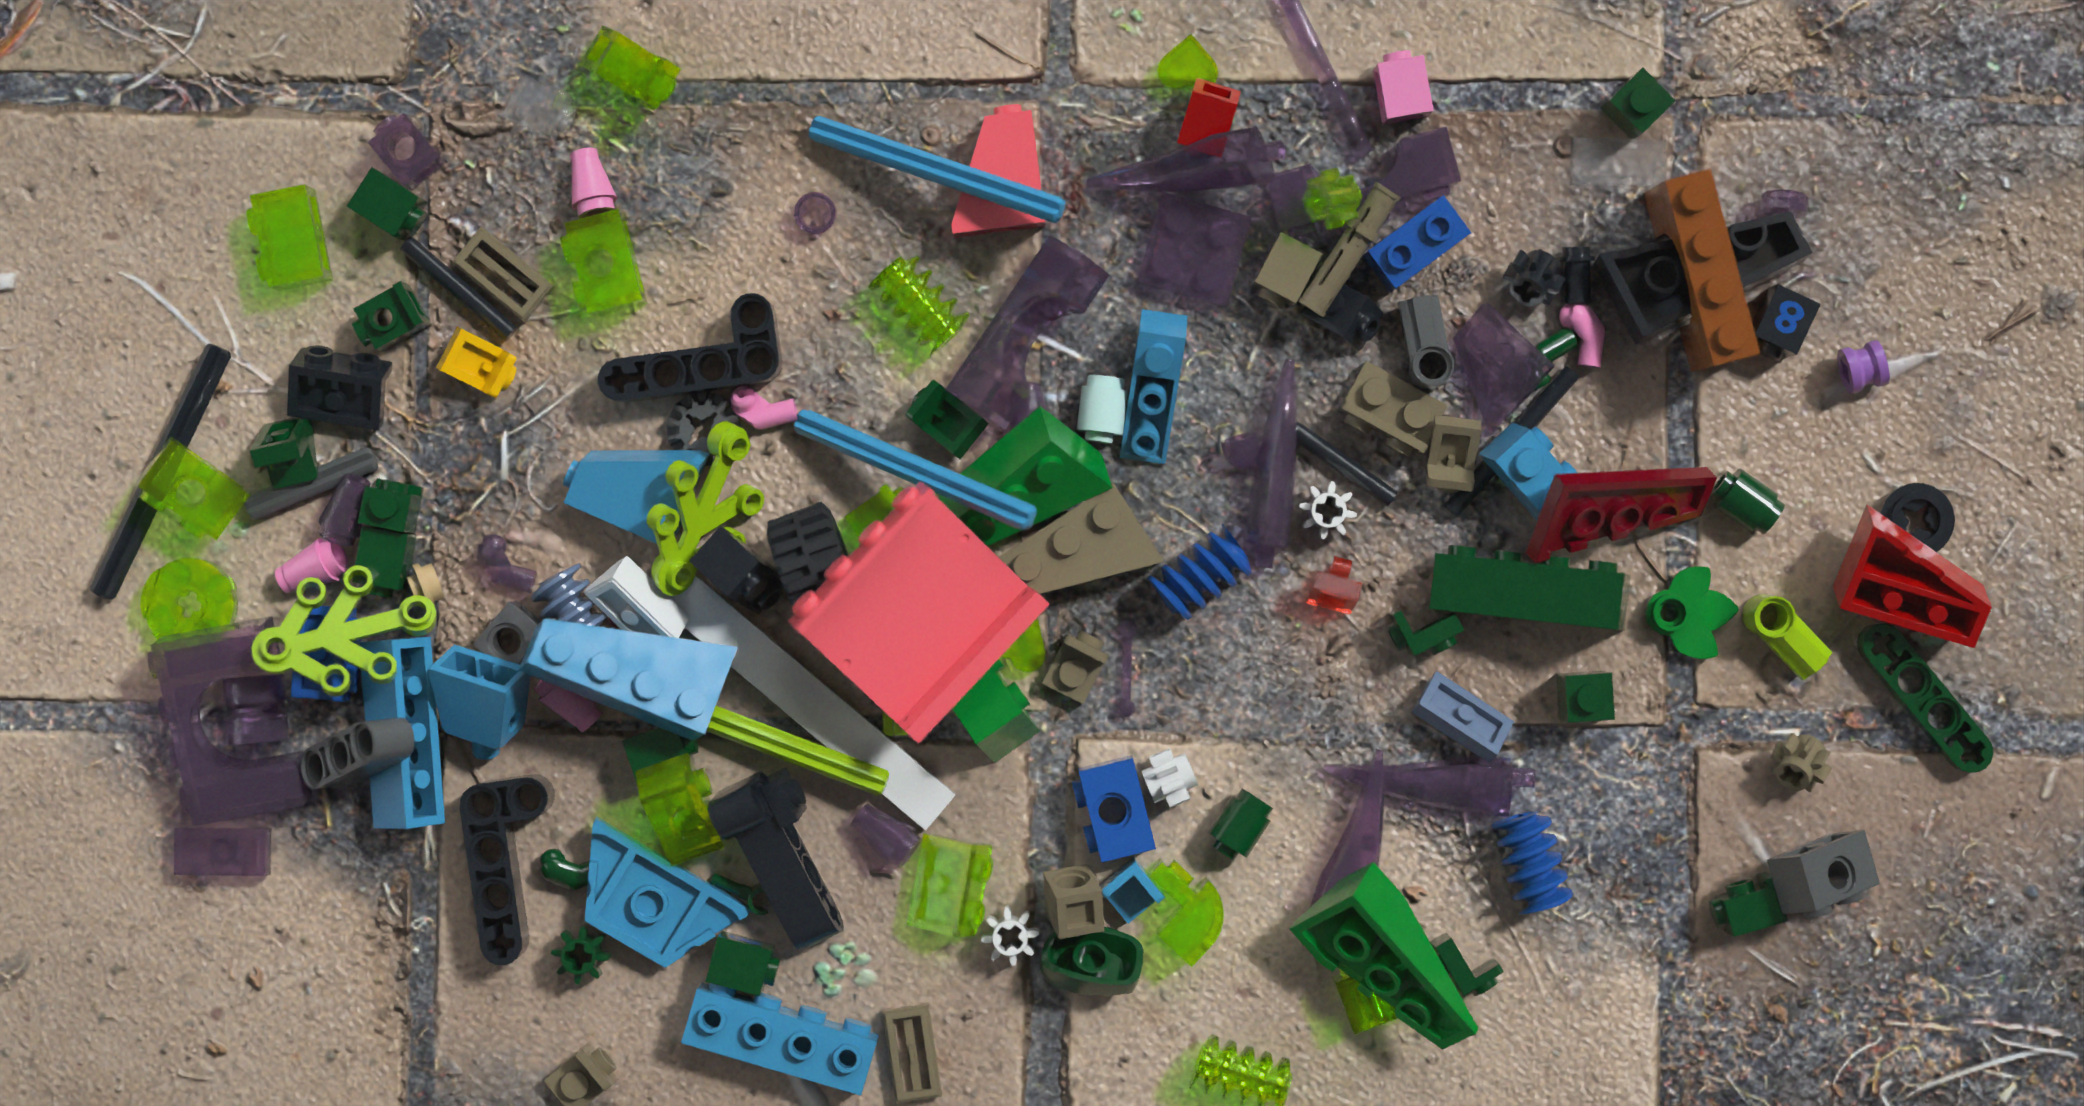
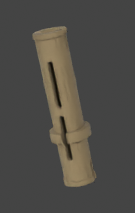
M1377 182L1374 183V187L1355 216L1347 218L1344 224L1348 227L1324 261L1302 298L1300 297L1298 300L1323 318L1371 242L1376 244L1381 237L1377 234L1401 199V197Z

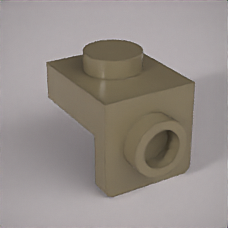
M1434 415L1425 461L1426 482L1428 486L1436 487L1448 493L1460 490L1473 491L1475 483L1474 465L1482 431L1480 420Z

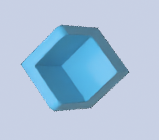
M1134 857L1100 884L1102 896L1109 900L1128 924L1155 901L1159 903L1165 898L1163 891Z

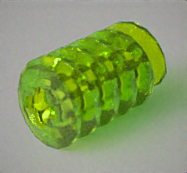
M916 255L904 260L901 256L878 274L869 284L868 288L874 291L886 287L880 297V301L883 305L898 301L892 312L896 319L910 314L904 328L908 333L923 329L917 343L922 347L935 342L929 355L931 357L964 328L970 314L968 311L954 316L951 312L958 300L955 297L943 302L939 300L945 285L941 283L929 288L927 283L933 272L929 269L916 274L914 271L921 258Z
M1211 1034L1198 1052L1190 1078L1189 1089L1201 1078L1204 1080V1094L1209 1095L1216 1084H1220L1223 1100H1227L1234 1090H1239L1241 1106H1245L1252 1095L1257 1096V1106H1267L1270 1101L1275 1102V1106H1285L1292 1080L1290 1060L1283 1056L1273 1067L1272 1054L1269 1051H1264L1255 1061L1254 1048L1250 1045L1245 1046L1237 1056V1045L1234 1040H1228L1222 1049L1219 1050V1037L1216 1034Z

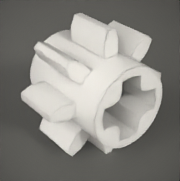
M1332 481L1328 483L1326 493L1320 494L1316 487L1310 486L1308 489L1313 499L1310 503L1298 504V508L1308 511L1309 519L1303 523L1302 527L1309 528L1314 524L1320 527V539H1325L1328 534V528L1332 527L1339 534H1346L1345 527L1341 523L1345 517H1357V513L1347 510L1345 503L1353 494L1351 492L1341 496L1335 494L1336 486L1335 482ZM1327 497L1332 499L1331 504L1333 507L1339 508L1338 516L1330 517L1328 524L1322 522V514L1315 512L1316 505L1325 503Z
M1169 748L1150 756L1149 759L1152 767L1142 770V774L1154 802L1166 799L1171 808L1191 800L1188 789L1198 786L1186 754L1183 753L1174 757Z
M1007 905L1004 909V917L997 920L994 916L988 915L986 921L994 930L993 933L984 934L981 937V941L984 943L993 942L995 946L991 956L993 961L1003 954L1009 956L1011 965L1015 966L1017 954L1024 951L1027 955L1031 956L1034 954V949L1027 941L1028 938L1038 936L1039 929H1027L1025 923L1029 918L1028 911L1023 912L1020 917L1011 915L1009 905ZM1014 925L1020 928L1018 937L1021 942L1017 944L1014 941H1010L1007 945L1002 944V932L999 929L1004 927L1010 930Z

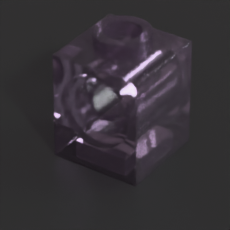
M402 113L399 117L393 114L381 121L373 130L376 136L367 142L401 184L411 191L415 190L448 162L417 123L405 113ZM405 137H412L415 141L413 155L406 160H398L395 155L396 144Z

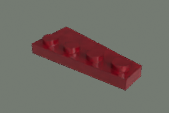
M1708 467L1555 474L1526 554L1534 563L1549 560L1553 551L1566 548L1569 553L1587 549L1588 541L1607 536L1611 541H1616L1628 537L1630 532L1641 526L1646 525L1651 531L1700 517L1706 507L1717 476Z

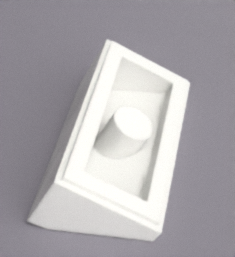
M627 556L617 561L584 591V594L621 630L679 638L689 621L688 614L667 594L661 592L655 582Z

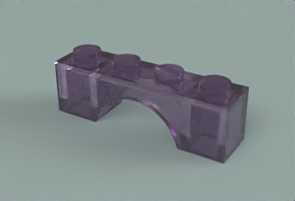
M1447 126L1402 138L1396 144L1392 166L1387 175L1377 182L1401 197L1391 212L1406 208V199L1423 195L1425 202L1435 201L1443 195L1445 197L1452 195L1450 187L1456 186L1461 181ZM1311 164L1265 176L1262 181L1277 235L1280 232H1288L1289 236L1294 239L1316 233V224L1333 220L1335 227L1344 226L1349 216H1355L1374 187L1371 185L1361 189H1346L1335 186L1321 177Z
M1049 235L945 390L977 413L1006 430L1031 393L1026 381L1025 366L1028 353L1036 338L1055 320L1070 314H1084L1110 275L1082 252Z

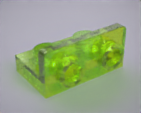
M923 834L907 925L952 937L975 936L985 915L983 897L986 882L990 879L993 871L992 845L970 843L936 834Z

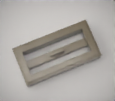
M482 226L452 261L454 265L523 322H527L532 316L531 313L534 309L538 308L543 302L544 297L555 288L554 285ZM484 240L536 283L539 288L533 293L478 246ZM471 255L476 257L528 301L523 307L518 305L471 266L467 259Z
M929 1002L916 1006L907 1005L901 1006V1008L883 1009L882 1013L895 1102L902 1103L942 1097ZM914 1016L921 1017L931 1088L923 1089L912 1019ZM903 1018L913 1087L912 1091L905 1092L894 1019Z

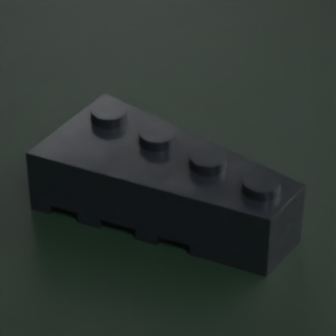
M1791 211L1731 224L1727 227L1744 292L1803 263L1813 253ZM1672 239L1641 244L1638 247L1621 251L1614 250L1601 253L1593 263L1635 345L1691 319V300L1688 283L1680 256Z

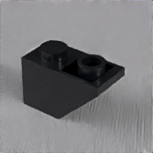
M719 526L689 560L727 597L757 615L762 610L771 608L783 593V585L777 569L736 535L722 526Z

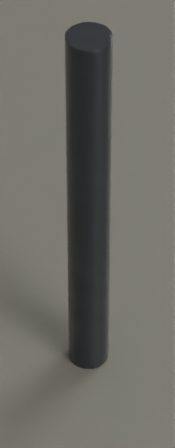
M1565 366L1515 424L1530 430L1534 426L1537 427L1580 378L1579 375L1570 367ZM1484 460L1474 470L1475 483L1473 491L1460 490L1455 492L1443 505L1457 518L1495 475Z

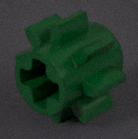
M588 924L581 926L579 935L576 937L568 930L563 931L560 935L566 945L554 948L551 951V955L561 957L562 966L556 973L560 975L568 971L575 974L574 981L578 985L582 982L584 973L588 971L594 978L598 979L602 975V971L597 963L599 961H607L612 957L611 953L602 951L600 943L606 938L605 933L596 938L589 935ZM580 943L584 944V951L586 953L592 954V957L583 965L579 964V956L571 954V951L577 948Z

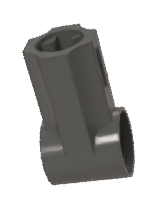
M1426 295L1400 301L1397 305L1409 362V379L1415 387L1424 391L1440 388L1453 374L1454 359L1448 349L1438 295ZM1432 356L1441 363L1442 374L1440 378L1429 379L1421 373L1419 362L1422 357Z

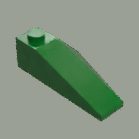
M1374 862L1338 881L1290 926L1289 930L1321 965L1331 972L1338 968L1360 983L1357 990L1368 998L1373 993L1395 1008V1016L1442 1050L1477 1033L1479 1028L1405 897Z

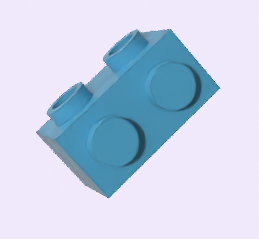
M1512 422L1479 455L1534 519L1538 521L1554 475L1578 472L1568 462L1563 461L1559 463L1549 452L1554 447L1553 443L1540 429L1534 426L1530 430Z

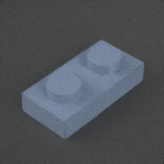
M1437 671L1429 678L1412 710L1413 714L1489 763L1498 755L1514 723L1513 720Z

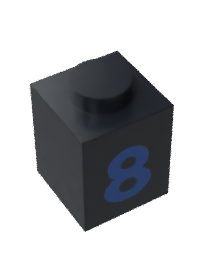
M1780 284L1769 287L1752 321L1760 354L1776 361H1780L1782 356L1787 358L1797 355L1821 304Z

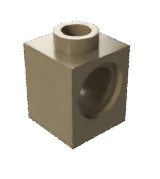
M1280 232L1252 284L1253 287L1260 290L1257 297L1279 309H1282L1285 303L1293 307L1298 302L1322 253Z
M1088 864L1043 872L1045 912L1059 939L1104 931L1102 889Z

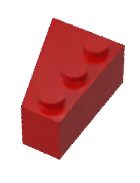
M1866 504L1833 584L1839 608L1975 648L1992 609L1984 585Z

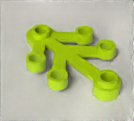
M722 421L716 424L708 435L707 447L710 453L715 456V459L697 500L693 488L698 481V471L689 463L677 460L670 464L665 478L667 484L673 488L679 514L676 510L665 504H657L648 512L647 525L654 531L660 552L653 562L651 575L657 588L667 595H679L685 592L693 583L698 569L689 560L701 548H697L701 536L741 512L752 516L757 514L763 507L764 494L749 484L739 486L732 496L715 505L733 462L745 458L750 450V439L747 432L729 421ZM685 471L684 477L679 481L680 475ZM751 495L749 502L746 504L748 497ZM666 515L664 522L660 525L661 519ZM681 518L684 530L677 544L674 531L677 529ZM724 527L746 544L744 534L731 527Z
M357 565L350 567L345 572L343 578L344 588L318 629L299 634L311 611L321 607L326 601V589L323 582L314 577L305 578L298 584L296 590L298 598L280 627L267 628L256 636L252 644V656L256 665L267 673L282 674L293 670L321 685L326 694L338 697L345 694L350 687L348 671L343 666L336 664L325 667L305 655V653L323 649L365 671L375 683H390L397 675V664L394 657L385 652L374 654L351 641L402 629L405 633L414 637L427 635L436 625V608L427 597L414 595L403 600L399 609L346 622L361 597L368 595L373 588L371 572L366 567ZM356 575L364 576L367 579V583L360 588L351 586L349 582ZM309 587H315L320 590V595L316 599L309 600L303 597V592ZM419 606L425 609L426 614L420 619H413L408 615L409 610ZM279 642L285 646L283 653L276 656L267 652L268 647L272 643ZM379 662H387L392 667L390 672L385 675L375 673L373 668ZM333 674H339L344 677V682L339 687L329 686L326 680Z

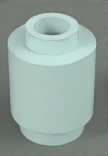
M1088 375L1087 386H1082L1077 422V431L1085 432V441L1112 444L1113 436H1123L1128 391L1124 390L1125 379L1103 375Z

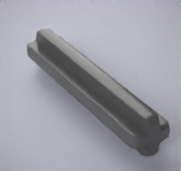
M362 448L318 466V477L313 481L282 488L270 486L244 498V505L250 518L259 520L375 472L378 469V462L370 448Z

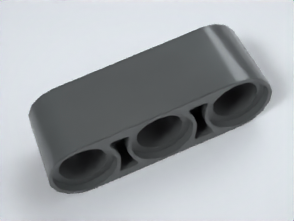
M403 717L357 722L307 748L301 757L300 770L304 783L310 789L357 784L407 759L412 754L415 742L411 724Z

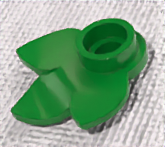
M1694 566L1679 571L1672 579L1668 589L1658 591L1652 595L1645 608L1646 621L1652 630L1658 634L1669 636L1678 652L1697 659H1709L1718 655L1717 643L1711 631L1726 624L1739 610L1738 606L1726 595L1709 590L1711 582L1709 567ZM1668 603L1675 608V616L1671 621L1663 620L1660 615L1661 608Z

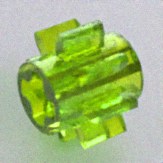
M1331 168L1321 171L1319 177L1307 179L1306 182L1309 187L1305 191L1302 201L1306 212L1311 217L1310 221L1312 223L1325 220V226L1327 230L1342 227L1345 221L1358 217L1356 209L1360 205L1362 194L1352 174L1340 177L1338 168Z

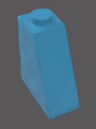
M591 450L580 462L574 460L571 463L563 482V486L569 488L564 503L657 544L654 531L647 525V515L650 509L657 504H665L676 510L679 514L673 488L667 484L665 478L668 467L677 460H683L694 466L698 471V481L693 488L695 493L710 454L702 450ZM685 471L680 475L679 481L684 477ZM666 515L661 519L660 525L664 522ZM681 518L677 529L674 531L675 538L682 525Z

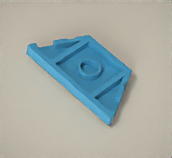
M596 817L593 821L585 922L664 968L682 958L692 948L701 946L715 937L716 933L738 919L742 920L747 917L751 911L745 903L599 817Z

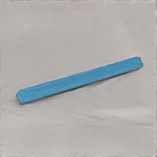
M816 116L812 120L809 129V138L817 143L1052 223L1060 221L1065 209V201L1059 196L822 116Z
M804 409L797 414L798 420L795 421L793 428L796 433L913 484L917 485L921 482L941 496L1015 528L1028 530L1033 525L1037 510L1029 503L811 410L807 411Z

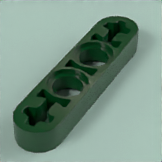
M1884 623L1870 624L1863 628L1857 639V650L1860 656L1945 759L1955 769L1968 773H1976L1986 769L1993 758V746L1989 738L1902 633L1894 626ZM1874 634L1889 636L1890 640L1887 641L1886 647L1893 656L1900 657L1903 652L1906 655V658L1895 662L1888 672L1884 669V666L1892 664L1891 660L1884 653H1872L1871 648L1875 645L1872 639ZM1912 666L1919 670L1922 676V683L1917 691L1905 693L1898 684V677L1903 669ZM1942 702L1950 708L1952 717L1946 727L1935 729L1928 721V712L1934 704ZM1963 724L1965 729L1957 732ZM1957 732L1965 742L1971 744L1978 743L1979 746L1974 751L1978 758L1975 762L1968 759L1961 760L1960 756L1964 753L1963 747L1955 739H1949L1945 743L1944 738Z

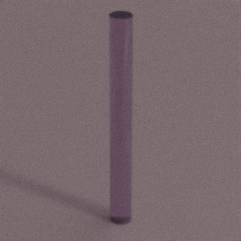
M1279 0L1357 159L1374 151L1300 0Z

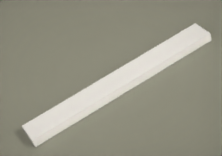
M696 574L693 583L685 592L676 596L668 595L688 614L689 621L685 628L701 642L738 647L731 667L823 745L887 770L889 772V779L882 794L925 831L954 798L956 793Z

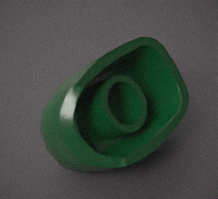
M1104 927L1103 932L1059 939L1056 932H1054L1044 944L1040 956V970L1048 983L1056 988L1072 993L1109 997L1130 994L1135 990L1140 977L1144 949L1142 944L1133 936L1108 927Z

